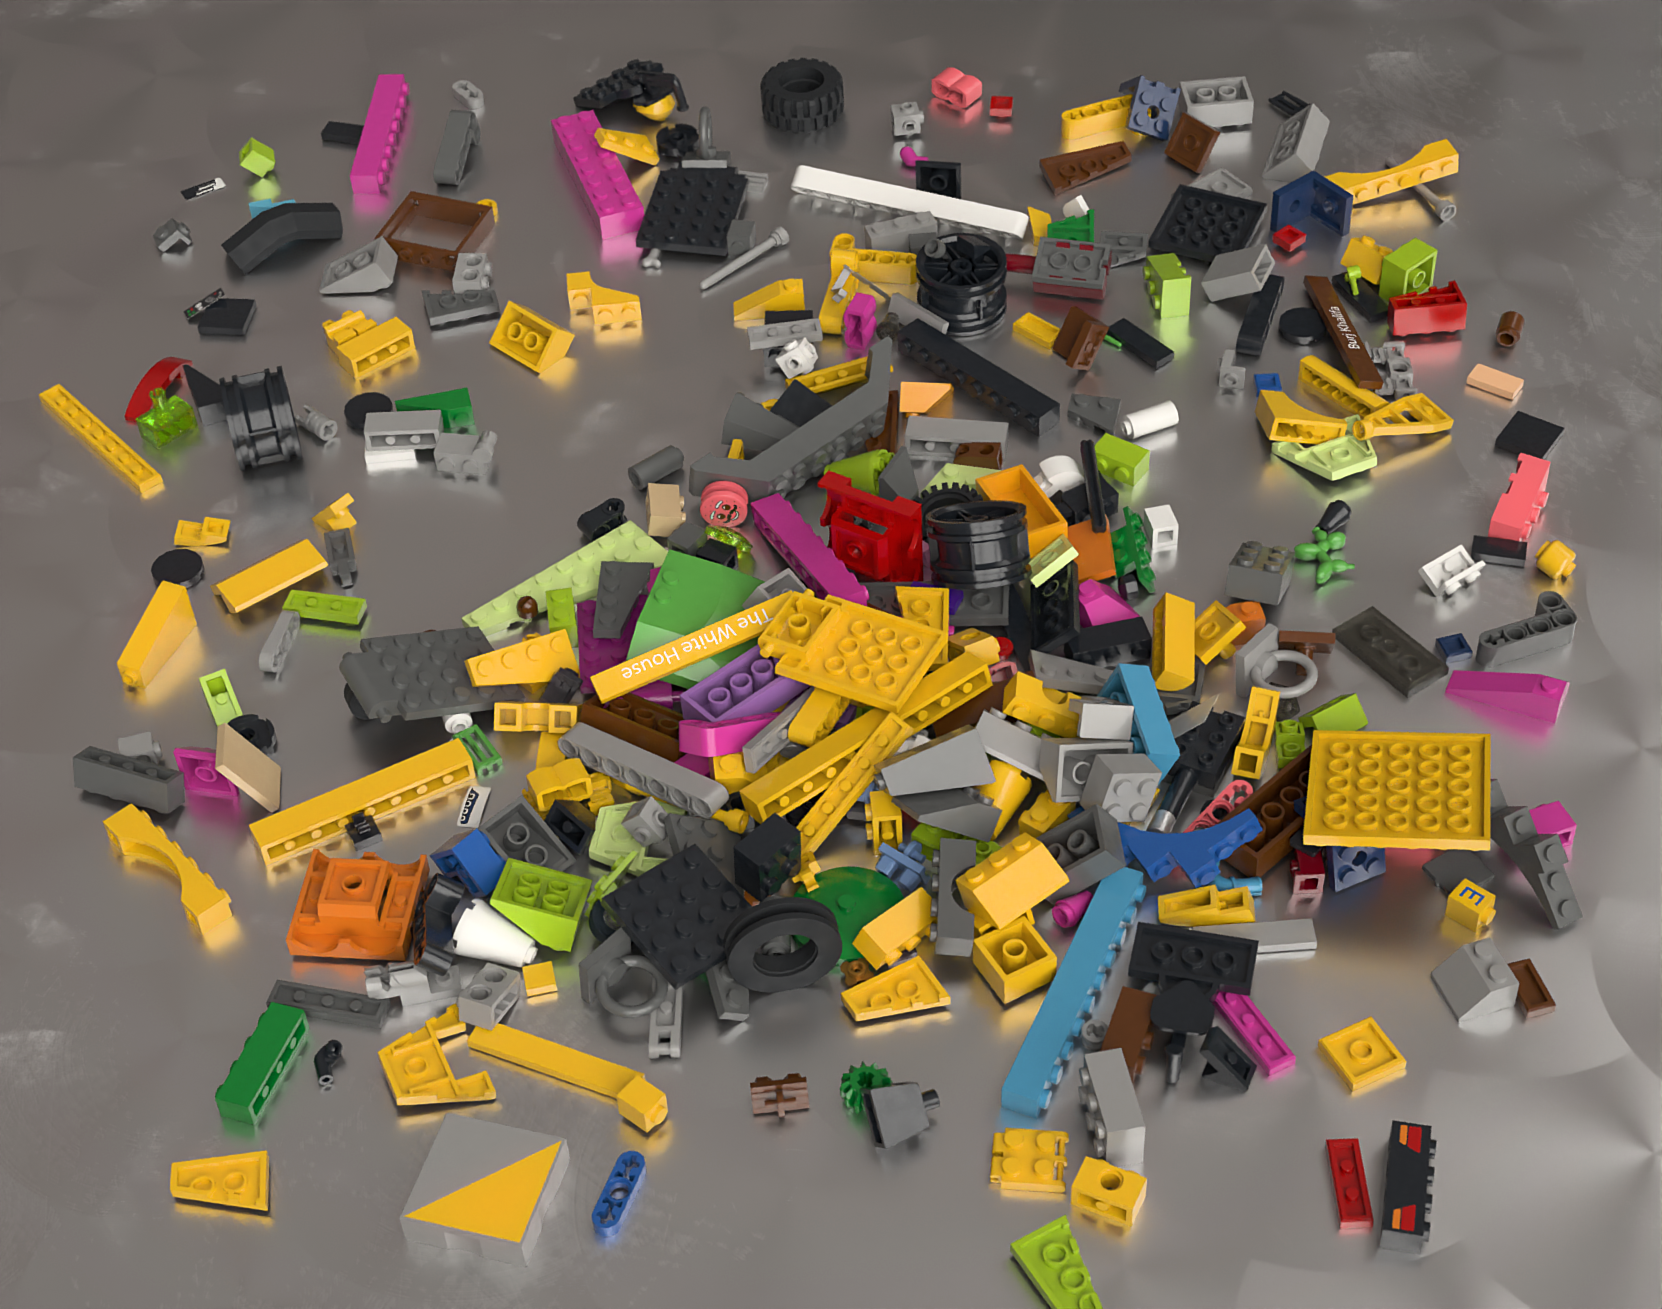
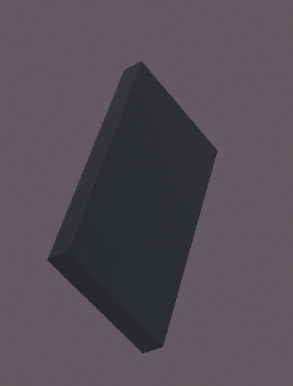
M1073 560L1039 587H1036L1034 584L1030 585L1031 650L1048 654L1080 634L1078 565Z

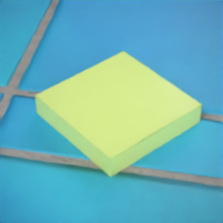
M1064 534L1033 557L1028 563L1031 565L1032 570L1029 579L1036 587H1039L1079 555Z

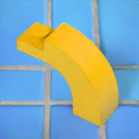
M1252 686L1244 729L1240 742L1236 746L1231 774L1258 780L1262 777L1275 730L1281 691Z

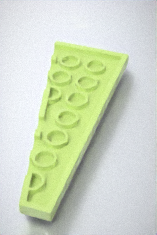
M629 520L462 617V624L465 628L479 626L486 637L505 630L513 622L533 620V618L523 619L517 614V601L523 596L534 598L538 604V613L547 610L545 591L572 587L574 604L597 596L601 561L654 563L655 569L663 565L668 551Z

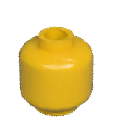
M1547 540L1534 556L1537 559L1536 567L1551 579H1558L1562 575L1567 578L1576 567V564L1573 563L1576 556L1575 552L1560 540L1552 542Z

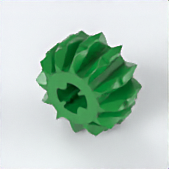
M862 1061L859 1068L850 1065L849 1073H843L840 1096L844 1099L847 1109L854 1107V1111L858 1115L862 1110H865L860 1088L891 1084L893 1081L888 1077L886 1068L878 1069L876 1062L869 1067Z

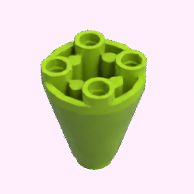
M877 449L834 461L826 465L824 475L828 470L851 478L853 488L879 497V476L895 454L887 450Z

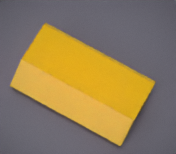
M868 356L813 371L806 375L785 379L786 389L794 379L817 395L868 381L869 379L865 376ZM892 365L890 367V373L893 372Z
M302 539L210 585V588L214 595L222 596L230 613H237L325 568L328 564L308 539Z

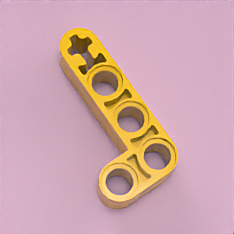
M1133 94L1063 112L1061 115V136L1067 140H1074L1124 127ZM1148 108L1147 113L1151 118V109ZM1130 130V131H1131L1133 134H1135V135H1140V136H1141V135H1144V134H1141V133H1138V132H1135V131Z
M842 233L835 236L829 253L830 274L833 249L858 251L859 274L868 281L912 285L918 282L916 277L917 255L904 252L856 249L855 240L851 234Z
M833 249L832 277L819 314L822 333L843 335L846 327L844 312L857 292L859 280L851 275L853 273H850L842 287L848 293L839 303L832 299L835 293L831 289L844 269L843 265L846 264L852 271L859 274L858 251Z
M816 687L791 722L788 730V739L791 742L811 747L829 735L849 704L861 708L867 704Z

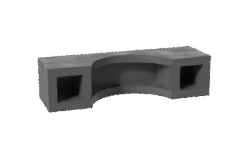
M941 838L939 850L933 849L932 867H937V874H932L931 891L937 892L936 899H931L930 916L936 917V922L930 925L929 941L935 942L934 954L971 957L974 941V914L962 909L955 902L952 893L958 888L955 880L976 865V841Z

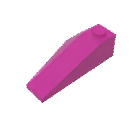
M1453 670L1445 693L1555 724L1570 682L1542 674Z

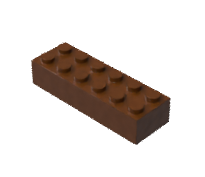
M1312 744L1217 823L1220 824L1228 821L1248 808L1259 821L1263 830L1252 841L1245 842L1234 850L1228 858L1223 859L1249 878L1262 877L1294 849V847L1290 846V839L1305 822L1294 811V800L1307 796Z

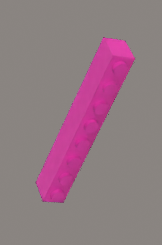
M404 74L378 75L350 173L353 194H380L382 185H385V173L389 171V159H392L393 156L392 147L396 145V133H399L400 130L399 121L403 119V108H406V96H409L410 93L409 83L405 82Z
M777 493L750 503L754 525L809 589L814 592L818 599L824 600L829 594L867 606L869 594L866 587L858 583L854 573H849L843 561L838 560L833 550L824 545L822 538L816 536L810 524H806L803 521L800 513L792 509L788 500L785 501Z

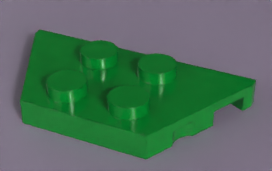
M1094 209L1087 210V215L1079 218L1073 215L1063 221L1048 224L1047 237L1094 242Z

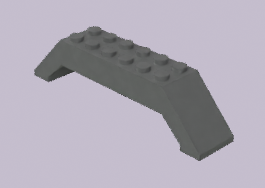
M887 336L869 348L865 376L869 379L868 383L753 459L741 460L714 457L710 452L690 465L689 492L692 496L701 497L703 489L713 482L731 481L739 484L746 490L749 505H751V502L777 493L784 499L786 494L793 489L798 490L801 488L806 480L823 473L827 464L843 459L845 454L851 450H858L867 439L880 435L884 430L888 406L892 339Z

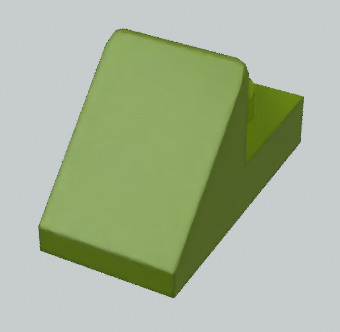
M225 669L199 678L207 706L210 708L217 727L243 715Z

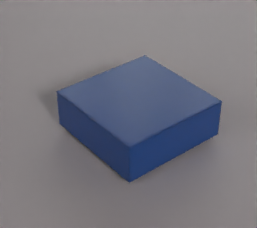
M1278 373L1254 374L1253 383L1256 397H1259L1260 390L1282 392Z

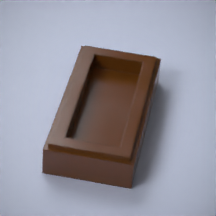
M1531 959L1508 963L1509 968L1519 982L1516 1001L1525 1018L1528 1019L1555 1012L1556 1004Z

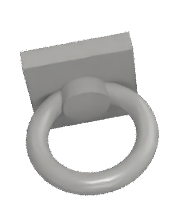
M1270 623L1235 653L1236 694L1243 698H1246L1251 693L1252 686L1281 691L1280 699H1288L1307 693L1316 684L1318 670L1315 663L1303 653L1293 650H1278V627ZM1278 661L1298 663L1307 672L1305 680L1292 687H1276L1265 682L1278 669Z

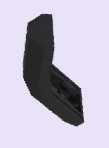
M284 203L262 211L221 244V246L246 275L283 244L296 239L342 238L341 214L333 203Z

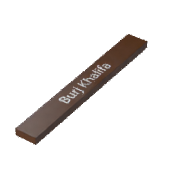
M1305 275L1303 283L1357 387L1362 389H1382L1384 382L1328 277Z

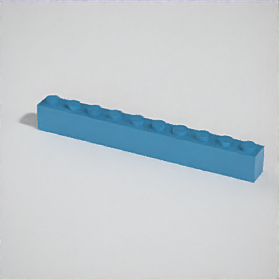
M1124 867L1101 880L1001 1088L1002 1108L1037 1119L1041 1109L1048 1107L1052 1095L1050 1089L1053 1084L1057 1085L1062 1075L1063 1067L1061 1065L1064 1060L1068 1061L1074 1047V1043H1072L1074 1037H1080L1082 1026L1085 1023L1083 1018L1086 1013L1090 1014L1094 1007V994L1096 990L1101 991L1106 978L1105 970L1106 968H1112L1116 957L1115 949L1117 945L1122 946L1125 940V927L1127 923H1133L1137 909L1135 906L1137 902L1141 903L1144 899L1146 885H1143V872Z

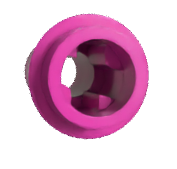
M1085 890L1057 901L1052 909L1053 919L1063 928L1075 926L1085 915L1093 895Z

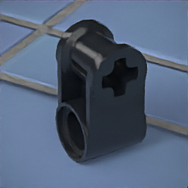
M610 498L592 510L583 513L577 521L578 529L593 542L628 522L623 513L625 510L624 502L618 498Z

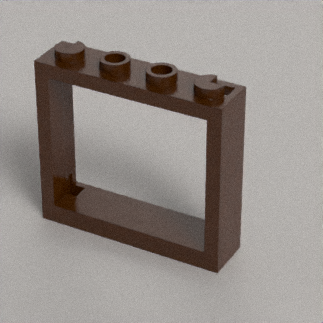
M411 191L374 239L382 236L398 255L397 261L455 272L459 253H475L495 226L492 206ZM416 216L472 226L455 251L398 240Z

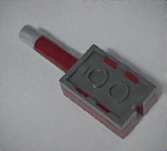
M1040 237L1036 256L1006 253L1007 272L1032 274L1034 292L1104 300L1107 287L1106 275L1109 276L1112 262L1111 244Z

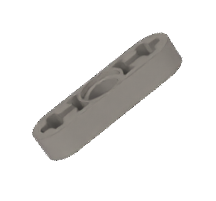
M288 610L281 612L260 652L259 668L261 671L273 673L278 671L299 630L300 615L298 612Z

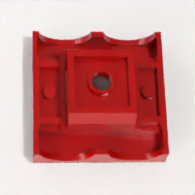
M828 470L818 482V487L827 490L825 509L820 517V526L829 527L827 548L833 550L835 557L838 560H842L846 568L879 582H923L921 504L901 496H897L893 502L853 488L851 478ZM853 515L888 529L882 535L855 525Z

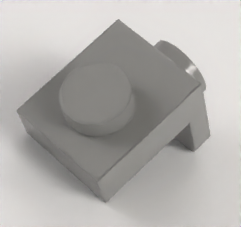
M1225 349L1223 358L1218 359L1216 373H1220V387L1244 388L1246 369L1234 366L1235 350Z

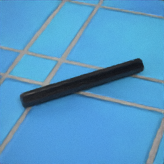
M1091 439L1087 441L1082 440L1080 451L1092 531L1096 534L1099 532L1104 533L1107 530L1095 446Z

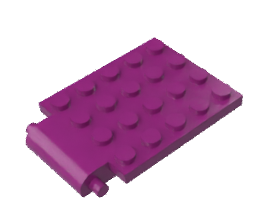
M642 594L639 596V602L636 608H633L631 618L620 639L593 638L597 601L587 600L577 603L580 679L583 680L580 686L581 694L596 692L590 681L591 676L626 662L635 627L648 595ZM656 680L629 693L674 710L673 702H681L680 695L683 693V690L672 692L671 683ZM610 701L605 702L603 708L609 707Z

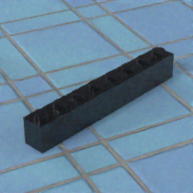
M919 318L897 331L898 351L951 382L954 386L969 393L972 397L982 401L990 408L995 409L1008 419L1013 420L1026 430L1040 437L1060 423V403Z

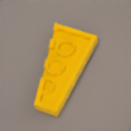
M895 586V596L902 618L948 632V588ZM948 641L927 671H935L948 663Z
M566 629L464 661L473 687L548 683L553 673L560 667L574 670L579 675L578 678H580V670Z

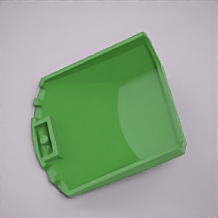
M669 549L637 621L626 661L744 611L745 609L742 604L759 585L766 581L718 563ZM760 636L658 680L690 689L756 646Z

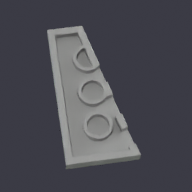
M1031 649L1028 657L1030 670H1033L1036 679L1043 681L1042 687L1098 695L1113 673V670Z

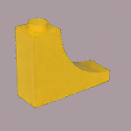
M1260 390L1255 414L1269 440L1321 444L1345 435L1348 425L1346 420L1327 417L1309 411L1293 402L1285 392Z

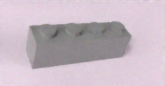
M921 416L908 417L905 431V447H907L909 455L954 458L958 445L962 443L1001 442L1003 460L1005 461L1008 447V423Z

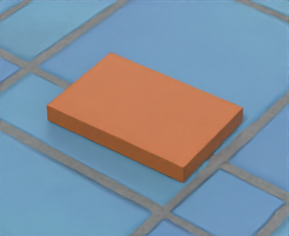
M1106 514L1107 530L1104 533L1099 532L1096 534L1092 531L1091 519L1068 527V540L1079 554L1073 559L1078 565L1079 584L1089 579L1099 581L1116 575L1110 526Z

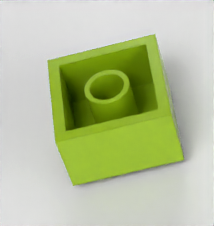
M1414 238L1391 254L1386 255L1382 261L1379 297L1389 302L1391 297L1413 291L1418 292L1417 295L1427 292L1429 287L1433 285L1438 250Z

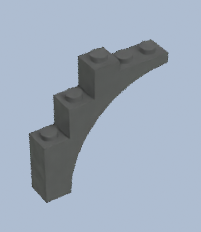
M1491 779L1490 838L1506 852L1525 876L1542 904L1552 929H1560L1582 918L1583 915L1563 864L1569 861L1559 835L1538 834L1528 807L1507 806L1498 780Z

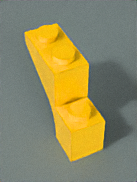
M590 271L566 274L570 309L592 307L595 325L642 320L640 301L637 295L596 285L590 277Z

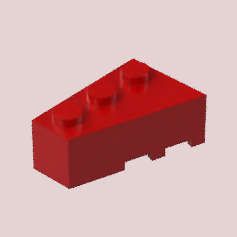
M1455 280L1448 282L1447 287L1440 289L1432 286L1429 287L1428 292L1418 295V292L1413 291L1389 298L1387 324L1392 335L1407 336L1408 334L1416 333L1431 334L1438 331L1454 332L1465 329L1467 302Z

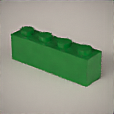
M271 1002L266 1012L260 1015L258 1026L252 1036L246 1039L244 1049L238 1060L232 1063L228 1077L216 1091L215 1101L222 1117L255 1125L310 1029L304 1010Z

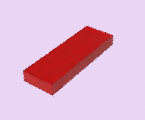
M1358 1138L1326 1139L1325 1149L1340 1229L1373 1227L1374 1219Z

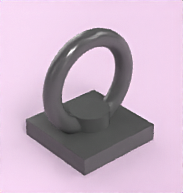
M704 106L700 109L699 147L696 148V152H686L682 159V168H727L731 161V151H716V147L712 146L711 112L708 107Z
M621 927L579 963L581 998L589 1004L598 998L601 1005L614 1015L626 1018L645 1016L655 1011L666 998L668 981L647 957L631 955V939ZM632 967L645 969L652 974L656 981V990L648 1001L639 1005L628 1006L612 999L608 993L610 986L616 985Z

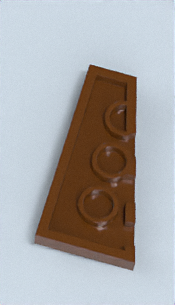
M1119 141L1043 158L1039 161V167L1053 194L1057 195L1131 162L1132 155L1125 142Z
M898 390L889 391L884 430L877 437H871L864 442L867 452L883 449L894 454L897 453Z

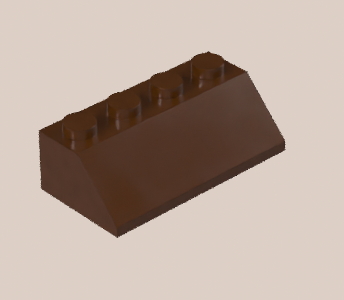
M629 692L621 695L623 699L615 698L610 700L609 707L603 708L605 703L601 704L597 694L583 703L580 717L581 723L673 763L687 754L679 751V721L685 720L681 713Z

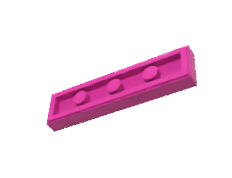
M1219 991L1216 1000L1212 1002L1268 1076L1295 1064L1296 1056L1247 995Z

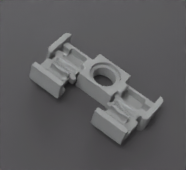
M1364 342V346L1373 363L1385 364L1387 362L1386 371L1388 377L1383 380L1382 389H1373L1375 394L1393 395L1395 391V400L1417 394V388H1412L1411 385L1414 373L1409 357L1404 358L1403 355L1405 342L1383 343V349L1382 347L1370 348L1368 342ZM1395 369H1402V370H1404L1405 372H1397V371H1394V370H1395Z

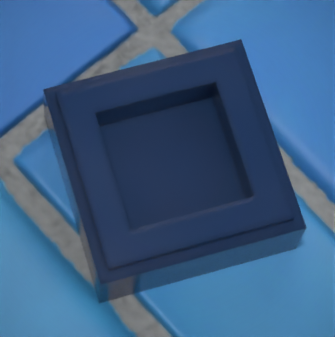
M1462 633L1436 638L1435 646L1446 664L1472 658L1473 651Z

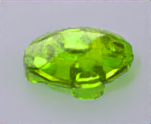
M706 525L705 534L750 554L753 545L741 533L726 526Z

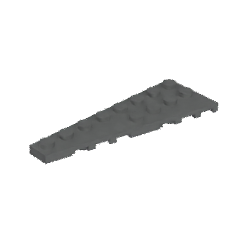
M669 813L663 821L673 856L696 844L744 897V889L735 883L733 847L741 841V834L730 831L724 825V822ZM727 959L706 971L719 1019L744 1021L750 1015L749 989L735 981L730 974Z

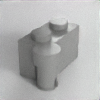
M487 430L482 433L481 437L478 435L441 433L434 450L437 471L486 475L494 454L493 447L497 441V435L489 431L487 436Z

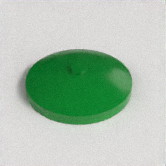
M837 867L814 875L819 887L808 892L803 883L793 897L818 901L833 912L836 917L843 947L841 957L835 966H841L844 962L850 963L859 958H865L852 943L864 926L904 899L902 892L893 881L883 874L862 867ZM792 935L799 948L803 947L810 940V938L803 935Z

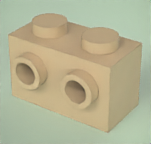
M648 483L645 500L648 536L670 537L674 530L685 523L686 514L681 512L684 507V496L679 494V485Z

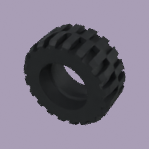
M800 58V60L789 59L788 62L784 63L782 61L776 67H771L762 78L760 84L762 112L769 123L776 128L780 127L782 131L787 132L789 130L792 133L819 131L825 126H831L833 121L836 122L843 113L844 90L842 76L828 62H820L814 58L812 60Z

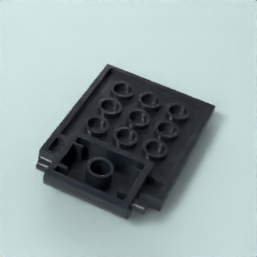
M679 162L677 168L660 171L635 240L636 247L726 256L728 251L727 234L732 220H738L749 186L748 178H746V175L738 174V167L682 168V162Z

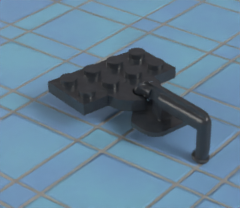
M638 59L629 61L623 69L614 70L611 72V76L597 80L595 82L596 85L582 89L580 94L573 98L576 106L603 108L616 99L634 96V105L647 106L674 92L677 101V111L685 112L689 109L679 78L672 73H663L662 63H655L651 60L645 62Z
M1138 922L1128 976L1158 981L1160 994L1153 999L1150 1021L1159 1030L1173 1032L1171 1044L1165 1047V1053L1167 1054L1165 1078L1169 1084H1174L1179 1079L1187 1035L1203 1036L1207 1034L1209 1028H1212L1215 1014L1212 1002L1216 1000L1219 991L1250 996L1258 952V940Z

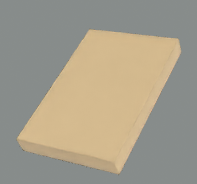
M223 723L218 726L215 769L271 813L278 810L280 805L281 767L228 724Z

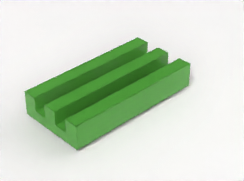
M477 724L452 735L453 740L459 738L472 758L474 771L478 776L483 774V769L485 768L490 771L493 769L492 765L497 764V766L503 764L502 757ZM474 733L479 742L491 756L490 758L487 759V757L481 751L480 747L473 740L470 734ZM462 738H464V739L466 740V742L468 743V745L471 747V749H472V750L474 751V753L477 755V757H478L479 760L481 761L480 763L477 761V759L475 758V756L472 754V752H471V751L469 750V748L466 746V744L464 743V741L462 740Z

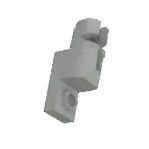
M414 960L402 963L391 962L388 963L386 968L380 965L364 968L369 999L400 996L402 1005L409 1006L457 997L462 990L458 965L450 966L444 976L415 966Z

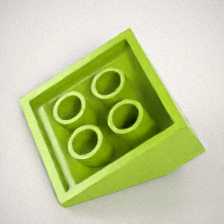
M508 858L491 897L490 904L540 944L549 946L553 950L571 952L593 880Z

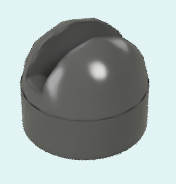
M931 238L926 242L925 253L927 256L941 258L945 254L946 246L941 240Z

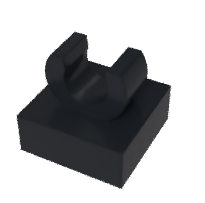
M363 812L352 816L353 822L344 825L346 833L356 851L383 841L381 832L372 815L364 817Z

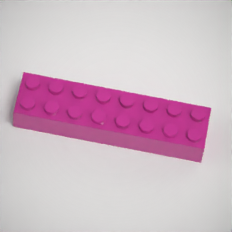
M582 111L578 114L561 116L551 120L554 143L602 240L639 231L644 218L643 205L616 153L600 147L594 134L598 128L602 127L594 111Z

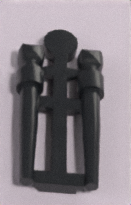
M1283 91L1274 98L1268 99V102L1291 117L1310 105V103L1308 104L1286 91ZM1286 96L1300 107L1293 105L1283 98Z

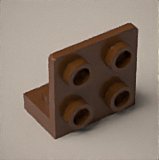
M1071 306L1053 345V350L1067 358L1066 365L1069 367L1089 371L1109 326L1080 308Z

